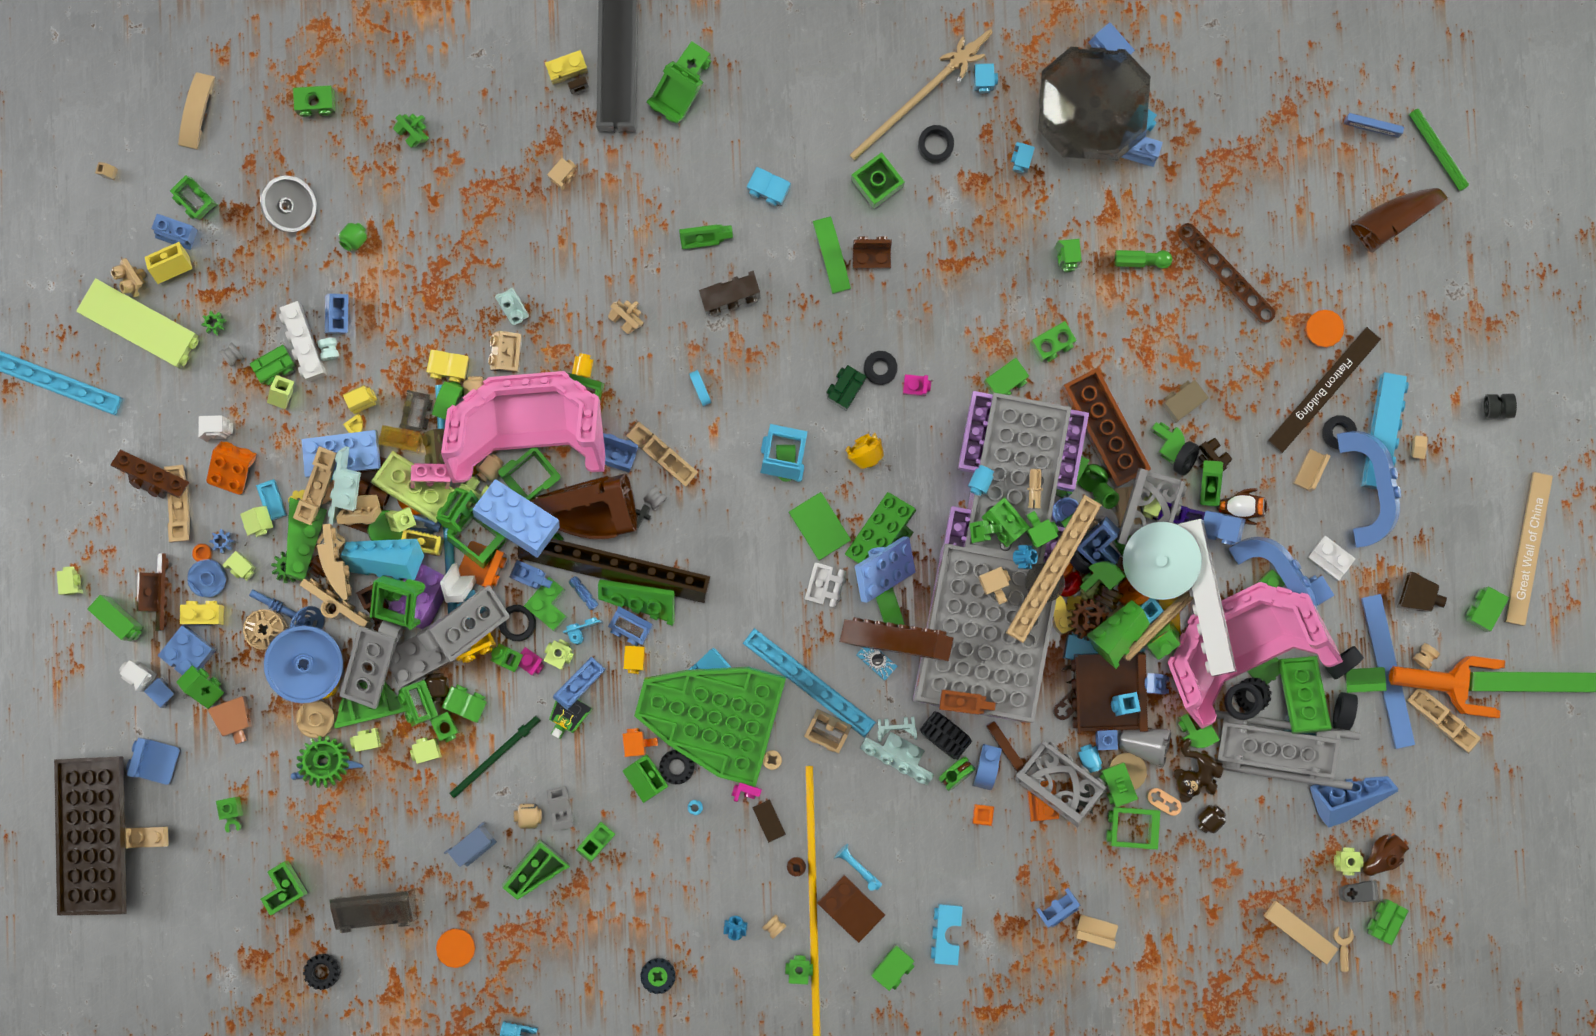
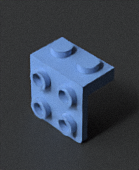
M147 738L135 740L132 746V752H134L132 759H129L126 766L127 776L140 777L165 785L170 784L180 749Z

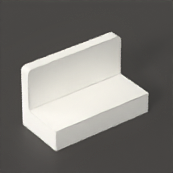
M457 563L452 564L440 582L445 602H464L476 584L475 575L460 576Z

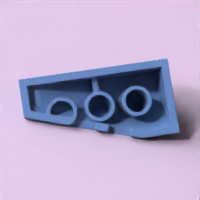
M1388 776L1365 778L1364 781L1346 779V782L1353 783L1352 790L1316 784L1310 786L1318 815L1328 828L1347 822L1398 792L1397 786Z

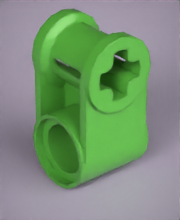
M776 445V459L795 463L796 446ZM779 477V479H780L781 481H784V482H788V481L792 480V479H787V478Z

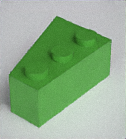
M1131 600L1087 636L1093 649L1117 669L1120 659L1123 655L1129 653V647L1134 641L1137 642L1150 623L1144 610Z
M539 839L502 883V888L518 900L564 869L569 868L570 865Z

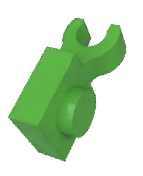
M988 520L969 523L972 543L991 540L990 534L1002 532L1001 524L989 525Z

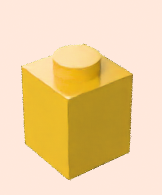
M625 646L623 669H627L630 674H639V670L644 671L645 647Z

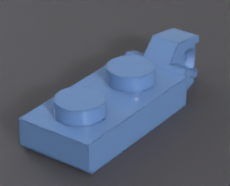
M519 560L516 561L509 578L534 589H539L541 585L550 588L552 581L544 578L546 575L544 571Z

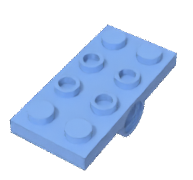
M377 430L302 439L304 475L306 478H309L314 467L312 463L319 446L336 453L346 446L350 447L347 463L348 470L359 472L381 468Z
M903 536L887 547H876L869 550V557L855 565L861 602L867 603L916 573L909 537Z

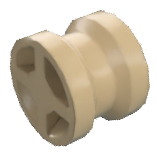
M772 750L765 753L763 764L767 769L775 770L781 765L782 757L777 751Z
M775 914L762 929L768 931L770 937L774 939L786 925L781 923Z

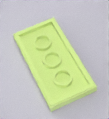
M392 451L371 483L437 523L438 510L445 505L449 493L455 489L451 486L449 489H445L446 483L434 482V485L431 487L427 486L426 482H415V487L410 488L411 465L414 464Z

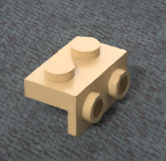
M358 496L356 509L351 511L342 508L336 517L337 523L353 525L355 523L371 524L375 522L381 513L378 496Z

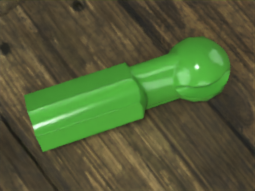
M1115 250L1114 264L1116 267H1145L1146 265L1165 269L1172 263L1171 254L1165 250L1158 251L1157 253Z

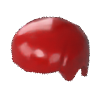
M1072 571L1067 578L1060 580L1058 594L1062 597H1071L1079 592L1080 586L1083 584L1081 575L1077 571Z

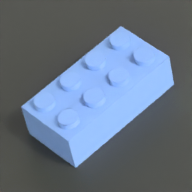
M496 479L473 508V515L476 519L537 558L560 528L557 518Z

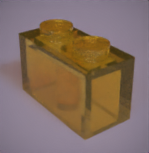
M382 425L378 444L383 447L419 454L423 435L414 431Z

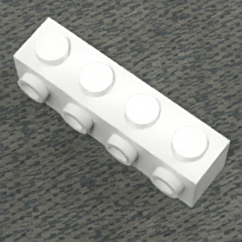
M296 301L280 307L281 313L279 318L283 325L286 324L288 331L285 334L287 340L293 344L294 349L291 350L294 359L300 363V367H298L300 376L302 378L305 377L309 382L327 376L302 305Z

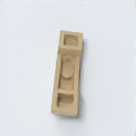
M196 72L182 115L179 146L198 150L202 134L200 129L208 97L212 93L215 76Z
M321 446L318 447L312 463L314 467L303 498L298 502L293 516L294 519L312 525L323 503L336 464V452Z
M184 465L164 467L165 471L186 480ZM186 488L180 499L167 493L169 543L189 541L190 514L188 489Z

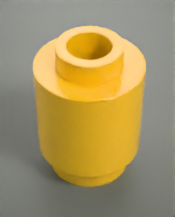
M579 353V356H575L571 374L590 378L594 361L590 359L591 355Z

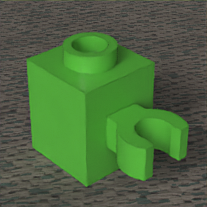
M1035 511L1026 515L1033 526L1026 533L1035 549L1058 537L1057 532L1059 530L1054 521L1050 522L1047 519L1041 523Z
M240 797L216 801L219 820L227 819L225 831L231 832V824L236 825V830H241V824L236 819V817L243 816Z

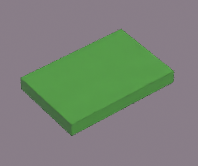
M821 492L788 512L819 561L851 541Z

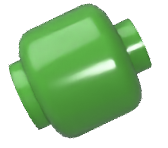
M348 223L338 235L339 244L347 251H357L367 239L366 229L360 223Z

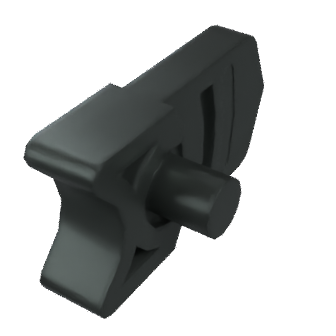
M645 504L641 510L636 509V514L639 515L637 530L644 518L647 520L651 518L648 515L650 507Z

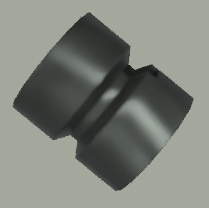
M1486 394L1483 402L1485 418L1498 419L1499 416L1503 419L1515 418L1517 412L1515 394H1502L1500 397L1498 394Z

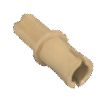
M1030 469L1029 488H1027L1029 490L1028 508H1034V500L1035 508H1041V491L1043 489L1041 488L1042 471L1040 469Z

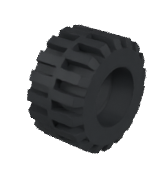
M936 711L931 714L920 728L921 733L929 741L956 760L960 758L972 742L971 738L962 729Z

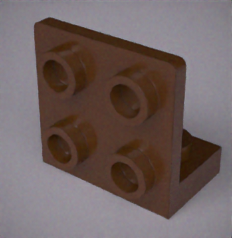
M860 236L854 239L853 269H891L892 239H888L886 236H879L876 239Z

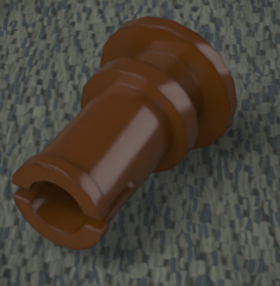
M793 857L787 863V870L792 876H801L806 870V864L803 859Z

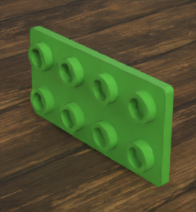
M887 492L845 555L860 563L869 557L868 551L873 548L887 547L903 536L910 539L914 532L906 525L916 512V509Z

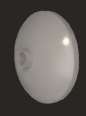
M293 176L276 177L266 184L261 193V211L267 222L280 231L288 233L298 232L306 228L314 219L316 213L315 196L310 187L299 178ZM282 204L286 206V210L282 208Z

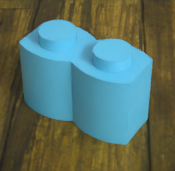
M756 167L747 185V190L755 198L761 196L767 199L766 202L772 206L778 204L781 206L791 187V183L764 169Z

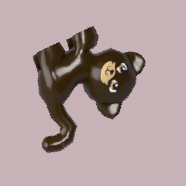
M1189 738L1183 741L1181 752L1184 757L1197 759L1198 771L1177 769L1173 773L1178 792L1180 793V800L1184 803L1199 795L1203 786H1206L1208 794L1214 795L1218 785L1216 784L1217 780L1213 778L1220 779L1224 770L1222 767L1223 763L1216 761L1210 755L1202 754L1198 751H1189L1188 748L1192 743Z

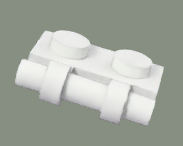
M815 562L805 600L823 605L826 597L830 599L829 607L836 608L838 601L841 599L842 585H845L846 579L844 577L846 571L839 569L837 576L831 575L833 567ZM829 581L835 582L832 593L827 592Z

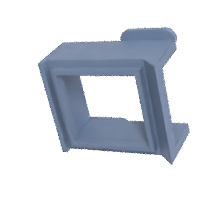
M482 822L457 845L447 849L444 854L449 853L459 867L462 865L468 867L496 844L497 841L484 827L486 822Z

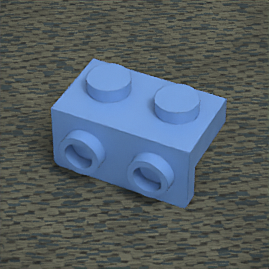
M603 433L605 465L630 473L637 455L638 445L630 440H623L612 434Z

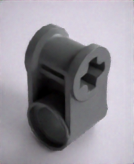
M1364 881L1344 885L1339 890V896L1345 902L1379 900L1377 881ZM1353 891V895L1347 896V892Z

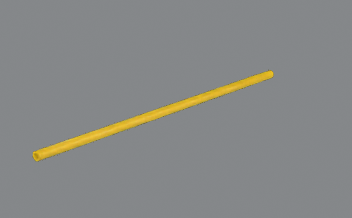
M805 766L811 964H813V975L811 976L813 1036H821L813 766Z

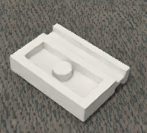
M1327 536L1322 537L1312 553L1307 557L1337 581L1341 579L1356 559Z

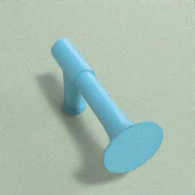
M848 843L844 845L835 855L834 859L842 858L847 861L868 882L869 890H878L882 883L852 857L848 851Z

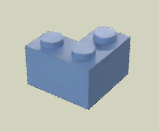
M1206 511L1203 521L1207 539L1216 540V538L1222 539L1221 543L1229 545L1241 542L1246 519Z
M1105 516L1098 525L1083 537L1077 550L1092 564L1102 561L1116 564L1120 554L1110 543L1117 537L1120 529Z

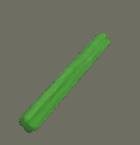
M1420 109L1413 110L1410 113V117L1460 191L1464 190L1469 186V183Z

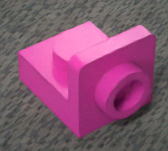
M905 374L903 394L926 396L927 392H930L931 380H928V375L916 376Z
M524 647L520 653L523 657L518 666L532 676L535 673L539 675L545 666L542 664L544 659Z
M740 782L739 786H734L731 796H734V801L738 802L742 791L745 792L744 796L755 799L756 796L760 797L762 789Z

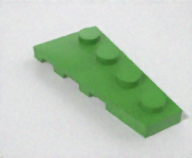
M290 498L285 576L302 581L305 579L327 509L320 507L312 525L293 518L299 500Z
M599 580V600L621 608L623 606L629 607L632 612L648 614L654 620L659 618L667 621L666 624L673 626L675 622L674 591Z

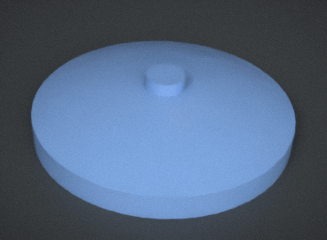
M309 625L293 626L280 632L269 644L264 657V673L270 687L282 698L295 703H311L327 696L337 686L343 670L342 653L334 638L324 630Z

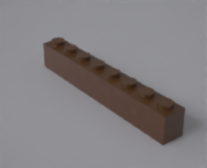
M853 617L852 620L844 619L839 642L859 647L949 661L954 638L946 636L947 632L935 630L934 632V630L928 628L922 629L915 626L910 627L902 624L898 625Z

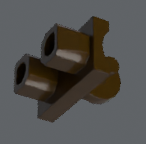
M1216 438L1208 442L1205 441L1199 446L1203 453L1198 457L1202 462L1198 466L1200 469L1203 468V463L1206 460L1223 462L1224 471L1232 461V457L1227 452L1223 453L1220 457L1214 452L1221 446Z

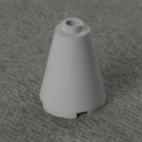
M1135 729L1123 730L1122 733H1118L1117 738L1120 749L1158 767H1164L1167 758L1164 756H1166L1169 750L1171 739L1170 729H1148L1145 732Z

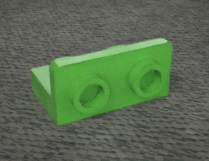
M1005 497L982 516L983 520H988L989 525H1002V532L995 534L1006 547L1030 528Z

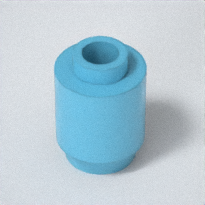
M983 465L975 469L968 484V487L971 488L970 492L978 496L986 494L994 478V471Z
M1091 744L1080 747L1081 751L1078 754L1082 765L1090 773L1101 770L1102 761L1097 747H1092Z

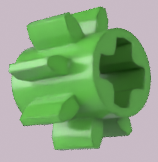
M210 311V315L207 317L202 316L205 319V323H202L201 326L208 327L206 329L208 334L213 331L215 335H218L219 330H225L223 323L226 320L220 319L222 315L220 312L214 315ZM213 319L217 321L216 323H214V327L210 325L213 323Z

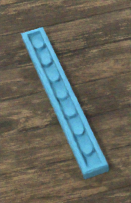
M0 351V372L116 416L123 399L122 397Z
M755 628L743 642L746 647L839 719L852 725L851 728L864 738L876 722Z

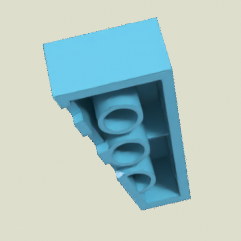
M417 539L352 541L345 543L341 558L345 565L349 566V572L364 575L374 573L377 577L386 575L392 576L396 580L401 578L415 580L424 554Z

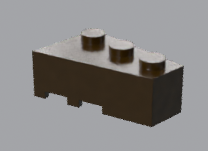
M754 270L748 272V276L742 278L736 276L732 278V281L720 282L699 290L706 315L715 316L724 309L731 311L738 309L739 305L747 303V305L757 303L761 297Z

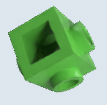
M794 955V958H790V963H786L785 975H789V984L808 985V978L813 975V964H809V959H806V956ZM797 967L803 968L801 972H797L795 969Z

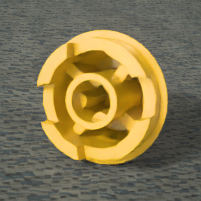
M876 433L872 434L871 437L869 434L863 435L855 440L856 443L852 448L850 446L846 448L848 459L860 469L875 466L884 456L881 438H878Z

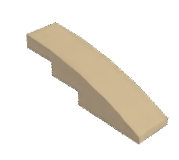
M639 421L626 433L625 436L637 444L641 450L685 487L698 473Z
M1417 688L1407 700L1420 714L1468 754L1481 740L1480 736L1469 729L1463 721L1452 714L1446 706L1424 689Z
M1274 901L1264 914L1266 919L1323 963L1328 964L1338 951V948L1277 901Z

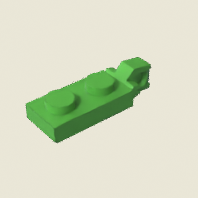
M716 224L679 229L682 249L719 245V242L724 241V239L733 238L731 225L722 226Z

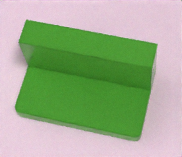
M1358 668L1350 670L1346 673L1347 693L1387 691L1385 668Z

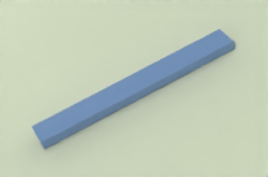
M1378 594L1361 598L1376 667L1385 668L1387 691H1382L1394 747L1398 749L1415 745L1402 686L1391 685L1389 682L1390 669L1392 666H1397L1382 596Z

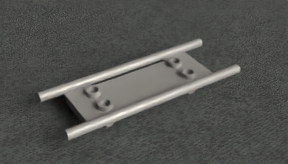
M1215 710L1216 718L1224 719L1217 759L1218 762L1223 763L1222 767L1224 770L1352 790V782L1334 780L1340 737L1359 740V732L1332 728L1330 731L1310 732L1315 733L1316 736L1302 733L1292 734L1289 731L1247 725V723L1291 730V725L1288 721L1256 716L1247 720H1239L1230 716L1228 712ZM1241 764L1252 765V766H1259V767H1265V768H1271V769H1278V770H1284V771H1290V772H1297V773H1303V774H1309L1310 776H1308V775H1302V774H1296V773L1283 772V771H1277V770H1270V769L1258 768V767L1245 766V765H1241Z

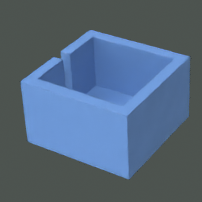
M182 625L158 654V657L171 667H175L174 669L183 675L192 665L198 670L203 668L217 649L188 626Z

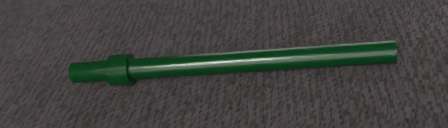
M535 715L527 724L521 725L517 729V733L449 794L456 798L522 737L528 736L531 733L530 730L541 721L539 717Z

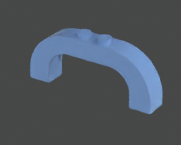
M1361 431L1343 432L1337 434L1340 453L1349 451L1362 452L1370 458L1374 467L1380 502L1379 517L1372 525L1353 529L1356 548L1365 547L1387 537L1398 522L1400 515L1399 498H1401V489L1396 483L1398 471L1393 465L1392 457L1387 447L1378 438Z
M1250 537L1228 548L1238 565L1253 557H1262L1269 560L1276 568L1287 588L1295 593L1308 594L1317 609L1316 597L1310 587L1311 582L1309 578L1302 574L1299 562L1293 559L1288 550L1280 543L1265 537Z

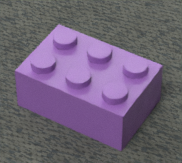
M422 563L415 578V581L425 584L424 592L416 598L414 618L421 620V623L416 626L420 629H424L432 623L444 600L440 582L445 576ZM402 595L399 601L391 602L388 609L405 615L407 596Z

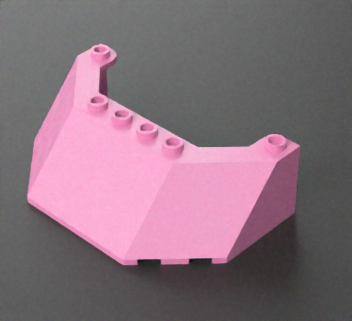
M565 371L488 377L483 381L484 384L480 388L471 390L462 397L463 401L447 409L441 455L452 483L468 481L472 477L473 467L495 450L570 445L586 457L585 466L588 471L604 472L605 447L600 399L594 393L592 394L587 391L586 387L577 380L571 379Z
M1259 582L1221 601L1237 672L1219 676H1211V673H1207L1205 662L1208 659L1207 655L1202 652L1201 643L1204 641L1197 629V624H1199L1198 616L1194 614L1190 616L1186 631L1180 636L1181 644L1177 647L1174 655L1170 657L1168 665L1185 709L1200 728L1203 729L1215 722L1217 715L1213 705L1224 682L1294 648L1317 654L1322 664L1326 667H1333L1343 662L1308 594H1299L1292 592L1290 589L1278 586L1276 588L1268 586L1267 583Z

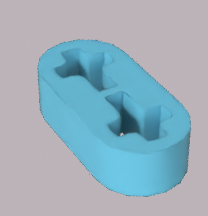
M698 370L689 373L702 406L712 403Z

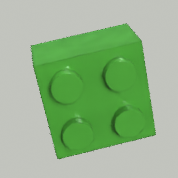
M882 152L851 175L852 182L873 209L903 188L905 181Z

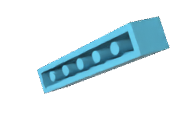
M1384 372L1380 375L1370 434L1378 438L1387 447L1395 466L1396 457H1394V451L1399 445L1397 433L1402 427L1400 415L1405 409L1406 402L1403 401L1404 393L1408 391L1409 383L1406 382L1407 376ZM1366 455L1361 487L1377 489L1372 461Z

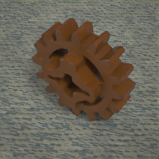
M1088 598L1087 602L1081 599L1080 604L1074 603L1076 609H1070L1069 611L1072 613V616L1067 617V619L1072 621L1068 627L1074 628L1071 633L1077 634V638H1084L1086 641H1090L1087 636L1090 632H1084V630L1089 628L1093 631L1106 621V616L1109 615V612L1103 611L1106 608L1105 605H1100L1099 601H1093V599ZM1087 607H1093L1094 609H1090V610L1088 611V610H1086L1085 608H1087Z

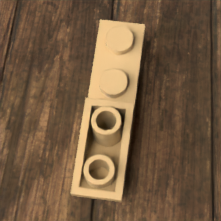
M323 524L325 544L317 545L322 568L336 593L344 601H349V596H352L351 584H347V577L350 576L349 566L345 565L343 561L337 562L340 555L339 549L335 547L334 539H337L336 528H333L331 524Z
M168 827L125 828V848L168 846Z

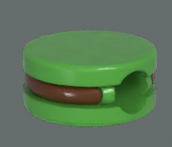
M967 757L958 760L939 777V781L946 786L945 788L948 791L957 787L975 771L976 768L968 762L969 759Z

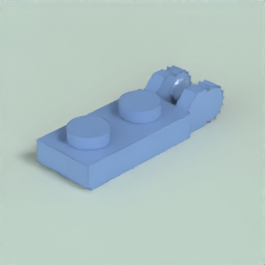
M1148 673V676L1145 678L1147 693L1169 694V689L1166 688V682H1169V677L1162 674Z

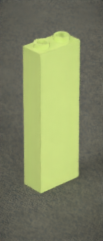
M96 278L76 311L179 369L186 365L189 360L188 354L191 349H195L199 341V336Z

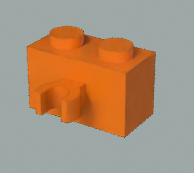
M639 728L627 729V733H623L625 757L646 755V747L658 746V738L645 739L644 732H640Z

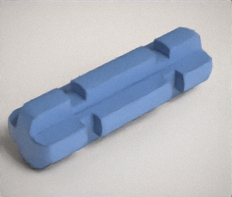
M577 576L569 580V584L572 588H575L576 593L583 602L587 603L586 606L590 610L598 606L597 601L592 598L590 592L581 584Z

